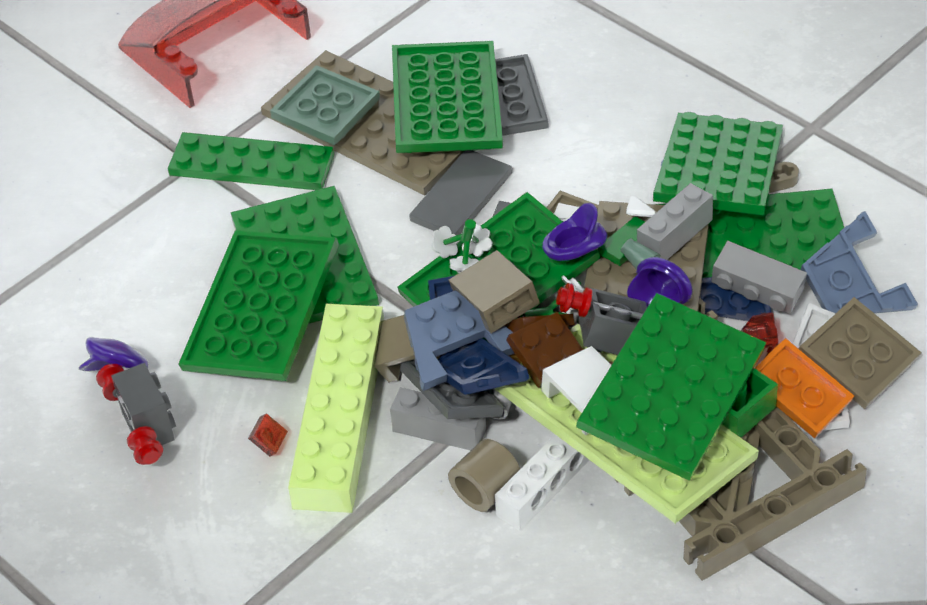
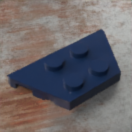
M482 338L451 350L438 359L447 373L446 382L464 395L529 380L527 368Z

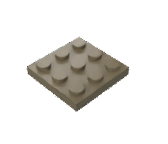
M855 297L799 347V350L854 395L853 400L864 409L915 363L922 353Z

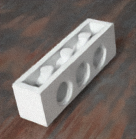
M554 435L495 494L496 516L518 531H521L587 464L589 459L557 435Z

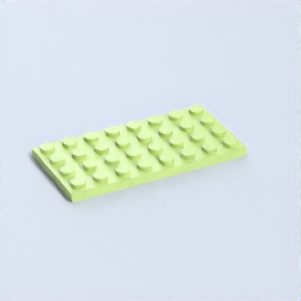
M576 324L569 330L584 350L587 347H584L580 325ZM598 352L608 362H614L617 357L613 353ZM530 375L527 381L495 388L496 391L675 524L758 458L759 450L721 425L693 477L688 481L591 434L584 435L581 429L576 428L581 412L561 392L548 398L541 391V388L536 386Z

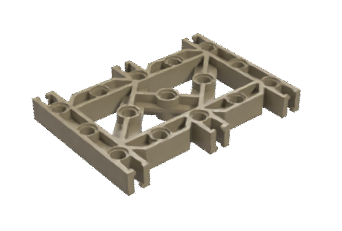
M700 298L698 312L705 315V302ZM712 310L707 312V316L718 320V316ZM776 406L774 410L741 438L757 450L759 445L791 481L748 505L753 483L755 460L719 489L717 501L710 496L679 520L692 536L684 541L683 559L690 565L694 559L698 558L695 573L703 581L863 489L867 469L862 463H858L855 465L856 470H851L853 454L848 449L823 463H819L821 450ZM624 486V491L627 493L628 496L634 494L631 490Z

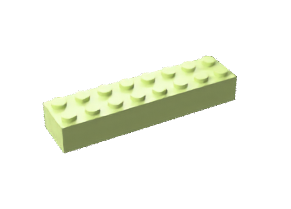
M326 304L288 486L291 505L294 510L353 513L378 370L374 367L381 321L384 320L383 306Z

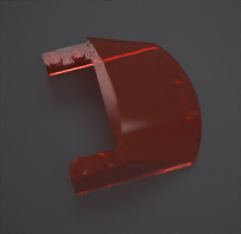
M162 0L144 12L131 24L123 34L118 46L121 51L191 108L195 104L190 79L197 75L198 67L194 59L184 54L177 45L255 1L304 39L308 40L311 38L307 8L297 0Z

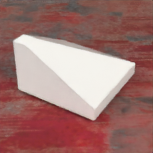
M630 196L626 214L629 216L652 217L657 213V211L637 197Z

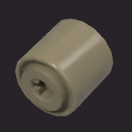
M483 439L449 471L448 480L452 489L465 504L474 510L486 512L495 504V494L520 470V467L507 448L497 441Z

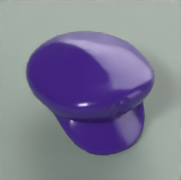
M585 203L568 220L556 226L544 238L542 244L544 253L552 260L567 261L581 257L601 247L606 242L608 235L604 227L597 222V208L592 203Z
M650 257L638 264L637 275L631 281L627 290L629 298L645 301L647 307L656 293L683 305L690 300L693 292L691 282L686 273L671 261L659 257Z
M89 337L86 339L85 344L90 358L79 366V370L86 372L100 370L108 364H119L125 368H132L145 363L148 368V361L134 348L122 341Z

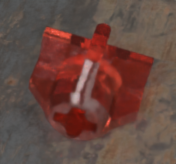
M772 312L752 316L741 329L742 332L766 342L765 348L776 347L779 344L774 313Z

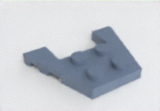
M866 211L861 212L829 243L827 242L802 265L801 270L807 272L806 280L821 308L835 314L853 297L874 314L914 310L918 303L907 284L903 283L879 293L853 248L854 245L871 239L877 234Z
M456 290L404 311L405 325L410 345L413 348L415 366L419 373L420 386L423 391L447 381V373L436 358L439 355L483 337L507 356L514 353L506 341L508 335L513 332L503 326L490 333L485 328L479 311Z

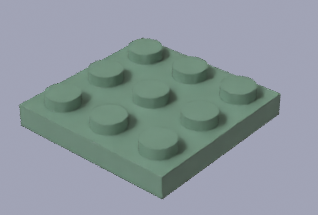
M316 65L270 110L271 118L332 145H336L380 100V93L378 90Z

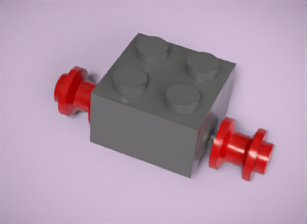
M567 283L565 288L560 287L556 298V304L560 305L561 312L566 313L570 308L578 310L584 347L592 346L597 352L604 351L616 354L617 356L647 309L645 301L587 287L583 292L574 291V285L571 283Z
M145 363L124 370L119 364L105 365L98 371L96 381L103 388L102 393L107 400L119 402L121 413L131 431L127 437V444L134 451L133 457L135 461L141 465L153 464L163 454L162 445L175 440L172 428L176 427V423L170 410L167 411L172 408L166 392L161 393L158 390L161 388L159 379L155 372H149Z

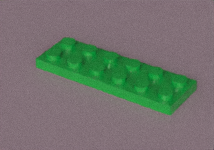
M182 132L169 163L168 173L169 176L319 190L324 187L334 157V148L331 146Z

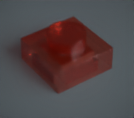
M266 413L259 417L248 439L270 457L277 453L288 431Z

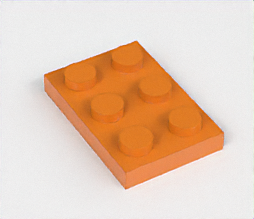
M786 338L755 367V369L778 384L776 406L814 439L854 398L850 391Z

